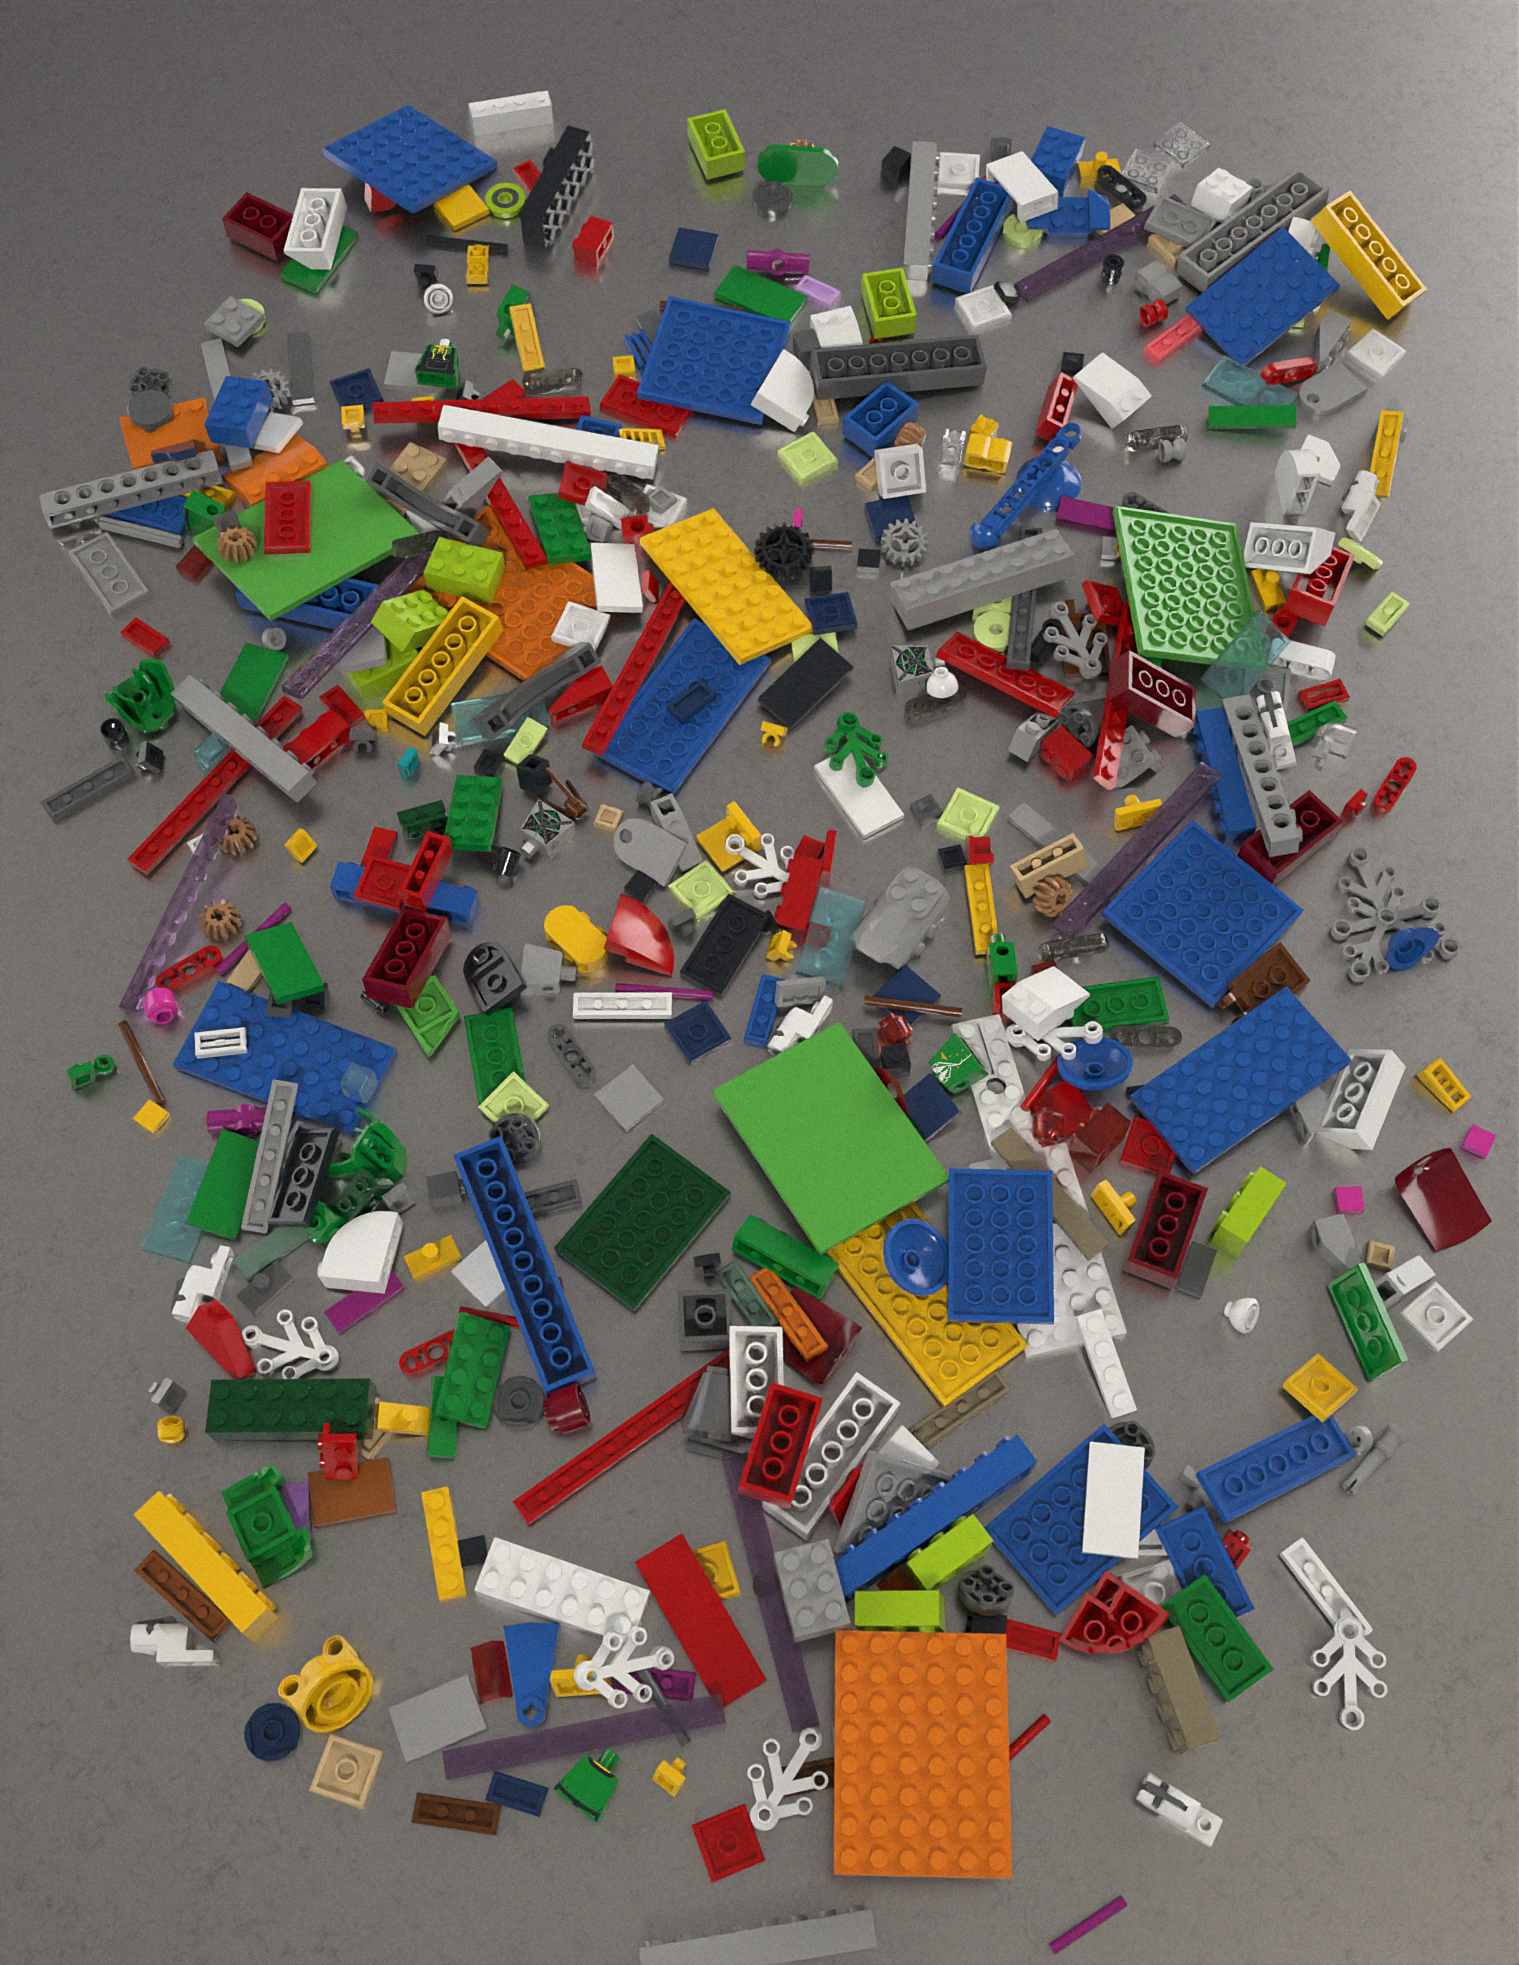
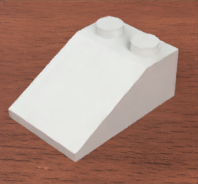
M851 306L810 315V329H814L821 348L863 345L858 323Z
M1103 352L1072 377L1111 429L1124 421L1152 396L1136 376Z
M1053 966L1019 981L1002 995V1011L1007 1017L1039 1041L1090 996V993Z

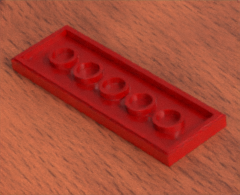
M956 632L936 654L937 658L1055 719L1058 717L1059 712L1063 711L1074 699L1076 694L1075 691L1030 668L1029 671L1006 668V656L960 632Z
M682 1533L635 1561L636 1566L719 1711L767 1681Z

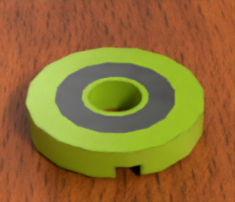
M513 183L497 184L491 187L485 196V203L489 208V212H492L498 218L505 219L517 216L526 201L524 191ZM505 199L510 200L509 202H501Z

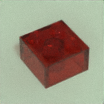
M1109 1102L1103 1108L1098 1106L1089 1116L1091 1120L1086 1125L1081 1123L1073 1132L1074 1137L1069 1143L1071 1145L1070 1156L1090 1174L1121 1144L1131 1124V1121Z

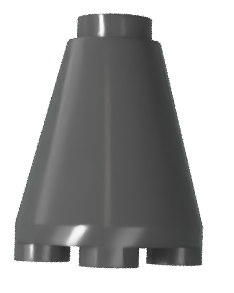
M1106 698L1074 703L1065 707L1058 714L1061 726L1085 748L1092 746L1099 739Z
M707 1366V1372L703 1373L681 1424V1428H683L682 1434L706 1438L707 1434V1438L731 1442L734 1434H731L729 1369Z

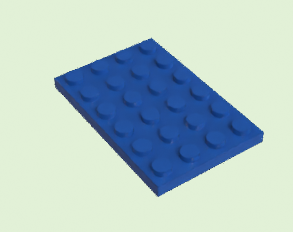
M1282 227L1187 305L1185 311L1242 369L1335 293L1340 285Z
M949 1168L948 1322L1054 1324L1052 1171Z
M1105 1424L1099 1427L984 1527L993 1539L996 1547L1055 1616L1061 1613L1104 1574L1105 1570L1108 1571L1121 1559V1557L1082 1553L1089 1443L1098 1442L1123 1445ZM1144 1467L1139 1542L1178 1509L1177 1504Z

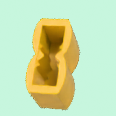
M981 433L970 434L963 464L976 469L985 468L994 473H1006L1013 443L1004 438L991 439Z

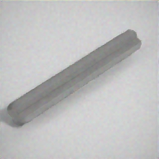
M102 516L98 523L100 529L176 548H181L184 542L182 535Z

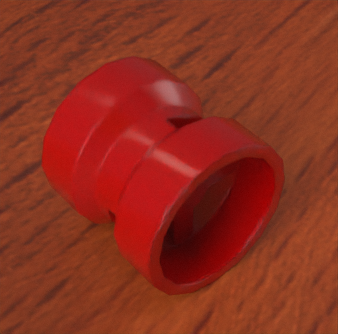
M1159 299L1154 301L1152 305L1146 304L1141 306L1139 309L1140 319L1146 327L1154 325L1156 321L1166 320L1168 318V308L1165 302Z

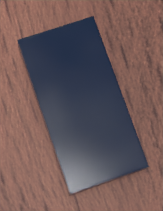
M700 680L666 705V710L682 725L716 699V694Z
M494 1771L485 1800L540 1818L549 1788Z

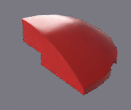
M621 893L603 950L625 956V962L672 976L674 949L665 926L648 907L632 897Z
M1105 1570L1092 1594L1087 1592L1059 1641L1078 1651L1090 1654L1120 1653L1146 1641L1148 1637L1159 1630L1170 1613Z

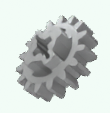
M263 369L261 370V375L254 373L255 378L253 380L267 381L273 398L269 408L270 411L274 412L275 407L282 409L281 404L288 403L286 397H291L290 390L292 389L286 375L282 376L281 371L274 373L273 369H270L268 373H265Z
M897 519L895 526L889 523L888 529L883 530V537H881L880 542L882 545L881 551L886 553V559L893 558L894 565L900 561L902 567L905 566V562H909L911 566H913L914 560L920 562L922 556H926V548L929 545L927 540L928 533H922L924 527L919 526L917 528L916 521L908 524V519H905L904 523Z

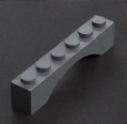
M376 463L365 480L377 493L462 543L481 547L490 534L479 522L438 502L378 463Z
M578 642L471 718L483 738L494 740L512 727L528 709L541 699L572 680L583 676L600 664L601 661L590 643Z

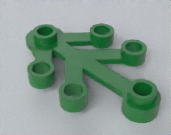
M845 712L838 717L836 722L838 729L831 737L825 739L823 748L828 753L836 752L838 742L846 734L847 743L837 755L831 757L829 767L833 771H840L843 768L844 760L852 752L857 768L856 782L859 786L866 788L873 784L876 773L874 769L866 766L862 753L873 758L874 765L880 768L886 766L888 755L876 750L881 747L882 737L859 726L858 717L855 714ZM857 735L868 740L867 744L860 741Z

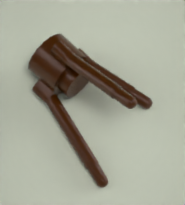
M546 767L545 771L568 797L564 803L566 808L564 810L540 796L536 798L537 801L541 800L569 819L572 817L575 820L582 818L588 811L587 803L581 798L569 780H566L565 783L570 791L550 768Z

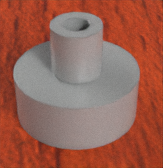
M267 628L262 634V643L265 648L275 651L281 650L286 644V634L280 628Z
M1356 1425L1349 1427L1345 1431L1344 1435L1355 1453L1370 1450L1373 1444V1436L1367 1427Z

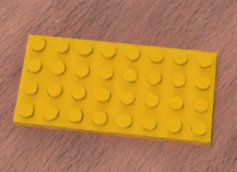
M714 508L640 537V545L739 665L813 633L811 622L773 577L767 574L766 569L759 568L760 562L755 561V556Z
M913 1202L826 1252L825 1255L839 1264V1273L941 1405L946 1407L982 1379L1021 1353L1028 1345L1012 1324L948 1322V1281L941 1290L928 1296L912 1295L901 1289L893 1281L887 1271L883 1257L884 1240L889 1230L895 1224L906 1219H919L932 1225Z

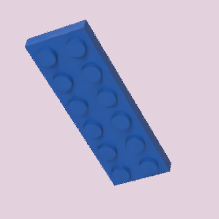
M1312 1415L1199 1471L1196 1477L1225 1524L1353 1459L1357 1454L1332 1415L1323 1423L1316 1416Z

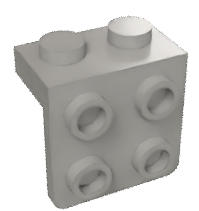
M1133 725L1128 727L1124 733L1116 786L1119 788L1125 786L1148 768H1151L1156 773L1165 768L1160 761L1163 759L1162 755L1156 748L1152 749L1149 744L1151 741L1149 735L1145 730L1140 731Z

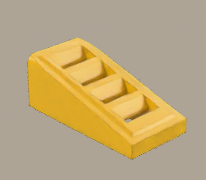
M619 429V438L633 441L640 440V442L659 445L658 450H665L662 430ZM657 437L658 442H653V438Z
M1441 1057L1430 1062L1416 1074L1418 1079L1452 1112L1456 1111L1471 1098V1095ZM1433 1071L1437 1073L1435 1076L1432 1075ZM1441 1078L1444 1080L1442 1084L1438 1082ZM1450 1086L1452 1089L1446 1092L1444 1089ZM1457 1092L1460 1096L1453 1101L1451 1097Z

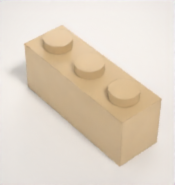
M1072 833L1010 865L1015 884L1026 899L1035 894L1034 891L1039 888L1038 882H1043L1045 877L1059 876L1064 879L1088 867L1089 864L1085 848L1075 834Z

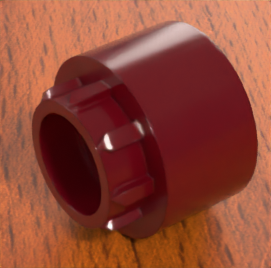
M578 1382L551 1391L550 1396L543 1400L545 1417L552 1431H562L563 1434H568L591 1426L589 1406L583 1389Z

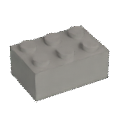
M829 1539L774 1552V1563L794 1643L831 1634L836 1630L849 1629L851 1622Z

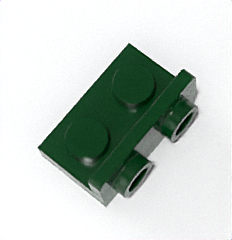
M442 800L397 812L404 840L418 839L422 835H426L427 831L440 833L446 829L448 816Z
M362 1168L333 1202V1207L349 1223L358 1216L371 1213L383 1200L381 1196L390 1191L395 1184L389 1178H375L367 1168Z

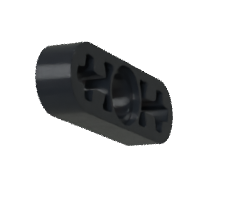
M1104 165L1099 168L1096 180L1101 187L1131 211L1140 212L1144 209L1147 197L1142 190L1112 166ZM1124 185L1127 191L1119 192L1116 186Z

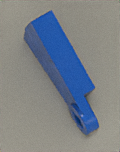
M528 1622L503 1626L517 1716L519 1721L529 1728L539 1726L546 1717L547 1704L551 1692L550 1675L555 1666L560 1625L556 1623ZM534 1704L535 1709L540 1711L539 1714L534 1715V1720H529L528 1715H524V1710H529V1705Z

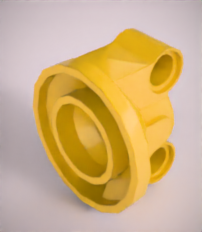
M341 1635L330 1637L324 1643L322 1655L310 1660L302 1668L299 1676L290 1675L284 1678L278 1687L279 1696L295 1710L304 1725L314 1732H330L343 1727L356 1718L366 1706L372 1694L373 1678L369 1670L358 1658L354 1648Z

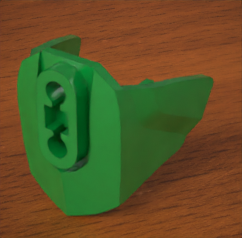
M154 658L142 659L139 663V670L132 669L134 676L126 679L117 687L114 686L111 695L105 693L104 697L111 708L127 724L141 732L149 733L164 728L168 724L169 719L175 713L176 703L170 694L174 690V686L165 663ZM154 714H156L157 717L161 718L155 719Z
M356 1107L354 1111L368 1125L364 1129L355 1128L354 1131L359 1133L360 1136L352 1147L351 1155L340 1152L339 1155L342 1162L330 1163L327 1175L352 1181L362 1168H367L375 1178H389L395 1184L404 1177L406 1149L391 1129L381 1123L377 1116Z

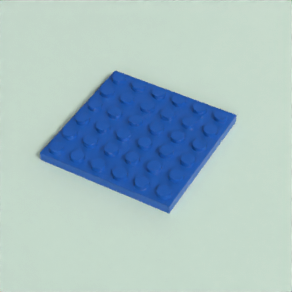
M410 105L404 106L323 148V156L413 214L497 168V161Z
M669 296L637 391V398L762 425L765 414L753 407L751 403L781 352L785 349L791 329V322Z
M1192 820L1102 911L1101 916L1213 1008L1229 991L1226 985L1257 961L1302 914L1304 909Z

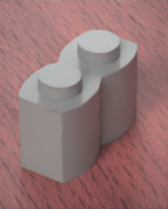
M1154 261L1136 271L1135 287L1137 290L1148 295L1151 303L1162 299L1165 304H1168L1180 297L1182 284L1174 275L1168 273L1160 262Z

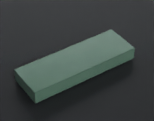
M279 1227L235 1257L233 1261L249 1282L255 1275L267 1269L275 1260L279 1261L309 1240V1233L303 1227Z
M737 1260L715 1272V1277L723 1289L730 1288L731 1301L748 1326L776 1327L779 1325V1321Z

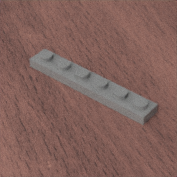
M272 1080L241 1230L268 1234L269 1224H267L276 1196L299 1087L298 1083Z

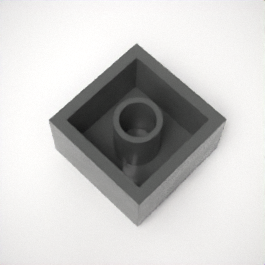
M730 1288L678 1291L680 1350L729 1349V1326H732Z

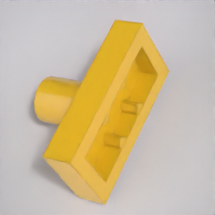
M1098 152L1094 161L1078 162L1077 172L1080 183L1097 182L1098 170L1104 165H1110L1121 173L1118 159H1107L1108 155L1105 152Z
M1252 570L1250 578L1263 611L1283 608L1286 598L1279 584V574L1274 570Z
M1136 795L1127 796L1124 799L1125 806L1115 809L1114 827L1116 831H1121L1161 821L1162 801L1159 798L1140 803Z
M1104 1180L1090 1194L1119 1236L1127 1233L1136 1222V1219L1128 1210V1208L1136 1204V1198L1132 1192L1127 1191L1118 1196L1109 1182Z
M449 1235L436 1242L425 1244L423 1248L405 1255L404 1259L414 1281H417L461 1261L462 1257L452 1235Z
M379 1402L376 1406L375 1431L427 1436L430 1407Z
M586 1654L576 1656L574 1669L551 1671L550 1682L556 1697L601 1694L595 1688L592 1690L581 1689L575 1682L574 1672L576 1667L584 1661H591L592 1658ZM592 1671L587 1674L588 1681L592 1676ZM610 1677L603 1678V1680L610 1687H612Z

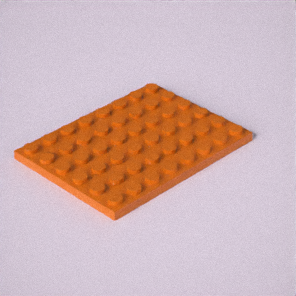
M486 505L473 518L490 533L481 547L502 552L505 571L491 604L468 600L497 615L504 629L486 653V656L525 681L571 648L553 642L551 639L568 601L597 610L593 575L574 562L553 565L545 564L526 570L493 511ZM536 538V540L538 541L540 547L542 548L541 543H540V540H539L538 538ZM426 565L399 590L400 596L424 590L441 607L445 608L448 614L461 598L427 589L423 573Z
M835 1631L834 1875L1012 1879L1006 1634Z

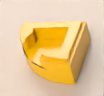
M385 709L364 710L366 721L373 729L380 732H389L388 714Z

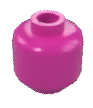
M154 988L143 998L146 1017L151 1022L166 1024L178 1013L175 995L167 988Z

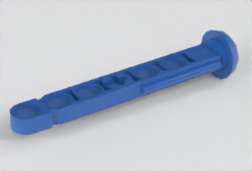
M1068 423L1064 425L1056 434V438L1049 442L980 524L973 523L971 525L969 536L972 543L978 549L989 551L999 547L998 538L1002 536L1035 497L1038 490L1069 455L1070 449L1073 450L1080 442L1081 428L1078 424ZM1070 431H1074L1077 433L1073 437L1066 436V434ZM1058 446L1064 448V450H1062L1061 452L1053 451V449ZM1046 461L1051 463L1048 467L1040 466L1041 463ZM1018 492L1025 493V496L1022 498L1014 497ZM1003 508H1012L1010 513L1001 512Z

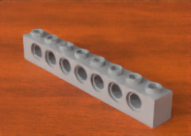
M209 450L198 453L196 457L177 462L171 460L72 485L67 488L40 494L39 499L45 520L49 528L52 529L192 492V490L197 491L223 484L214 452Z
M1250 694L1222 699L1221 708L1223 707L1244 784L1269 857L1298 852L1299 842L1303 840L1300 827H1296L1295 811L1289 807V794L1282 788L1283 778L1281 773L1276 771L1277 762L1275 755L1270 754L1269 738L1264 737L1263 721L1258 720L1257 704L1252 703Z

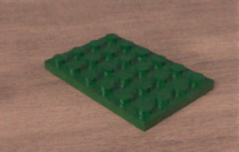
M651 1133L557 1243L554 1250L635 1312L728 1200L731 1192Z

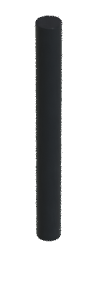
M432 235L426 236V244L462 248L480 244L482 246H489V251L507 253L509 248L508 244Z

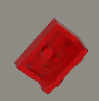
M324 1423L323 1433L318 1434V1450H323V1452H320L319 1466L320 1469H325V1480L358 1479L359 1463L356 1434H331L330 1423Z

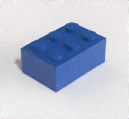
M1047 126L1031 161L1058 191V196L1063 197L1077 168V163L1082 157L1085 137Z
M232 376L225 377L204 424L211 443L252 449L273 401L267 381Z
M886 380L843 418L842 435L874 458V450L887 448L896 440L897 435L905 424L917 421L919 403Z

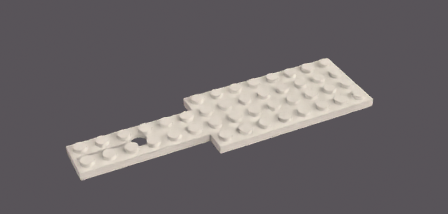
M1000 1014L952 1024L953 1034L956 1033L964 1039L989 1073L987 1077L969 1086L991 1159L969 1164L968 1169L1012 1170L991 1145V1141L1009 1128H1012L1048 1171H1052L1053 1178L1091 1222L1066 1142L1042 1148L1030 1110L1025 1112L1020 1108L1026 1097ZM992 1078H999L1005 1083L1006 1089L1001 1094H994V1092L987 1089L986 1083ZM1053 1220L1054 1324H1015L1017 1332L1028 1345L1023 1350L1025 1359L1083 1346L1084 1343L1075 1317L1098 1309H1102L1112 1339L1125 1336L1127 1333L1102 1253L1100 1252L1090 1261H1087Z

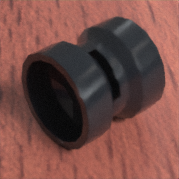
M1111 254L1105 257L1101 272V279L1104 283L1114 285L1120 282L1124 268V260L1121 256Z
M110 718L102 723L100 732L110 749L120 750L128 745L129 736L119 719Z

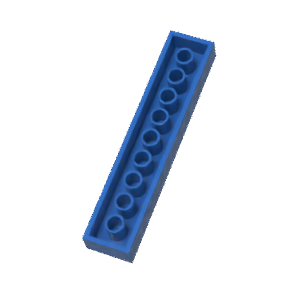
M502 1136L454 1154V1159L546 1395L550 1396L551 1391L568 1384L578 1382L581 1385L597 1378Z
M1018 1434L1012 1439L1009 1436L1003 1438L995 1445L997 1448L992 1453L988 1454L985 1451L974 1459L975 1463L969 1469H966L965 1466L960 1468L952 1475L953 1479L946 1485L944 1482L937 1484L930 1490L931 1494L923 1500L919 1497L908 1505L909 1510L903 1515L896 1513L885 1522L887 1525L880 1531L875 1528L863 1537L864 1541L856 1547L852 1544L840 1553L842 1557L835 1562L845 1603L847 1604L855 1598V1591H866L908 1560L907 1557L919 1547L924 1550L930 1544V1539L941 1531L944 1534L948 1533L952 1528L951 1524L963 1515L968 1518L1030 1475L1037 1460Z

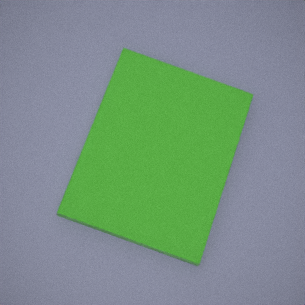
M342 459L301 480L311 481L312 485L311 553H264L265 500L237 514L241 528L246 527L247 531H252L257 544L254 558H248L247 563L239 561L237 565L235 561L228 563L226 559H222L217 547L219 536L215 526L193 537L194 544L270 621L420 539V533Z
M1115 506L1113 516L1138 655L1264 671L1266 662L1237 525L1235 523Z
M840 1022L712 1090L713 1096L820 1256L949 1182V1176Z

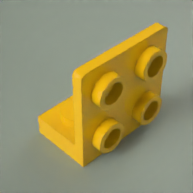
M735 801L726 806L727 816H725V819L696 836L699 844L721 872L726 871L745 859L739 854L731 855L726 851L725 843L730 835H740L744 839V846L754 853L761 849V834ZM736 844L730 845L734 850L739 848Z

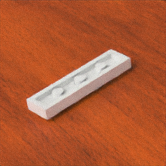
M672 992L574 993L573 1019H672Z
M1102 1309L1076 1316L1075 1320L1110 1419L1136 1411L1137 1408Z
M1303 1537L1279 1554L1333 1626L1338 1618L1348 1615L1360 1621L1363 1628V1637L1373 1631V1628ZM1349 1624L1343 1627L1344 1634L1350 1635L1352 1633V1627Z

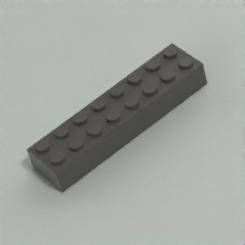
M966 335L811 349L809 369L816 400L868 396L886 380L902 392L983 385L987 365L979 335Z

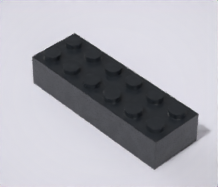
M567 125L520 210L523 242L546 249L549 242L553 241L555 231L558 226H561L565 213L570 210L573 198L577 197L581 183L585 182L588 170L593 168V141H591L590 131Z

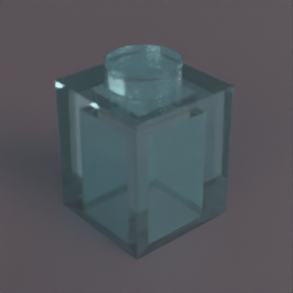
M211 733L193 750L196 758L195 764L203 772H211L231 751L230 746L214 733Z
M351 1062L340 1082V1086L345 1096L367 1104L378 1081L374 1071Z

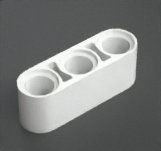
M1275 638L1270 643L1266 663L1271 667L1291 669V673L1318 680H1327L1332 675L1336 656L1332 651L1283 638Z

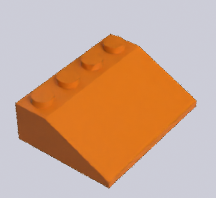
M205 397L173 404V419L163 426L156 428L151 433H147L142 428L135 426L131 422L129 415L119 417L133 470L167 462H153L151 457L152 450L194 440L197 454L213 450L217 464H223L219 444L211 443L204 425L210 412Z
M295 434L280 453L264 451L252 458L253 466L235 471L230 470L223 474L222 478L248 509L265 500L266 482L301 481L328 467V464L315 447Z

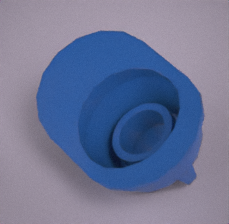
M1426 926L1416 929L1408 928L1396 932L1388 942L1389 953L1387 961L1389 966L1396 970H1405L1417 964L1438 943V931Z

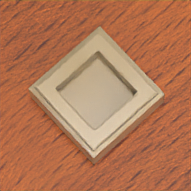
M601 804L594 819L593 827L615 834L623 818L624 811Z
M1369 1240L1364 1263L1368 1268L1390 1272L1393 1265L1395 1246Z

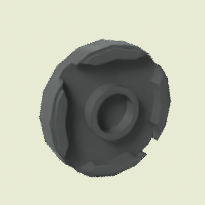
M768 181L761 183L753 191L752 204L760 214L776 217L790 210L793 194L790 188L782 186L781 182Z
M525 1376L510 1377L495 1390L493 1411L499 1422L507 1428L515 1430L528 1429L535 1425L544 1414L543 1400H545V1394L540 1385L532 1378Z

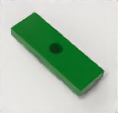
M434 1375L431 1380L426 1457L453 1459L455 1457L457 1422L448 1419L442 1421L438 1416L433 1415L443 1377Z

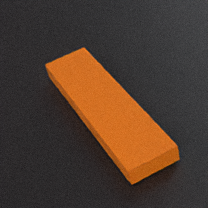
M763 1268L749 1277L779 1321V1325L806 1363L828 1349L826 1342L779 1276Z

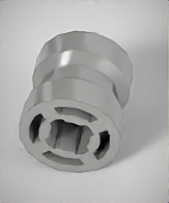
M1177 438L1171 442L1168 440L1159 442L1161 462H1170L1171 459H1176L1177 461L1185 459L1186 445L1183 438Z

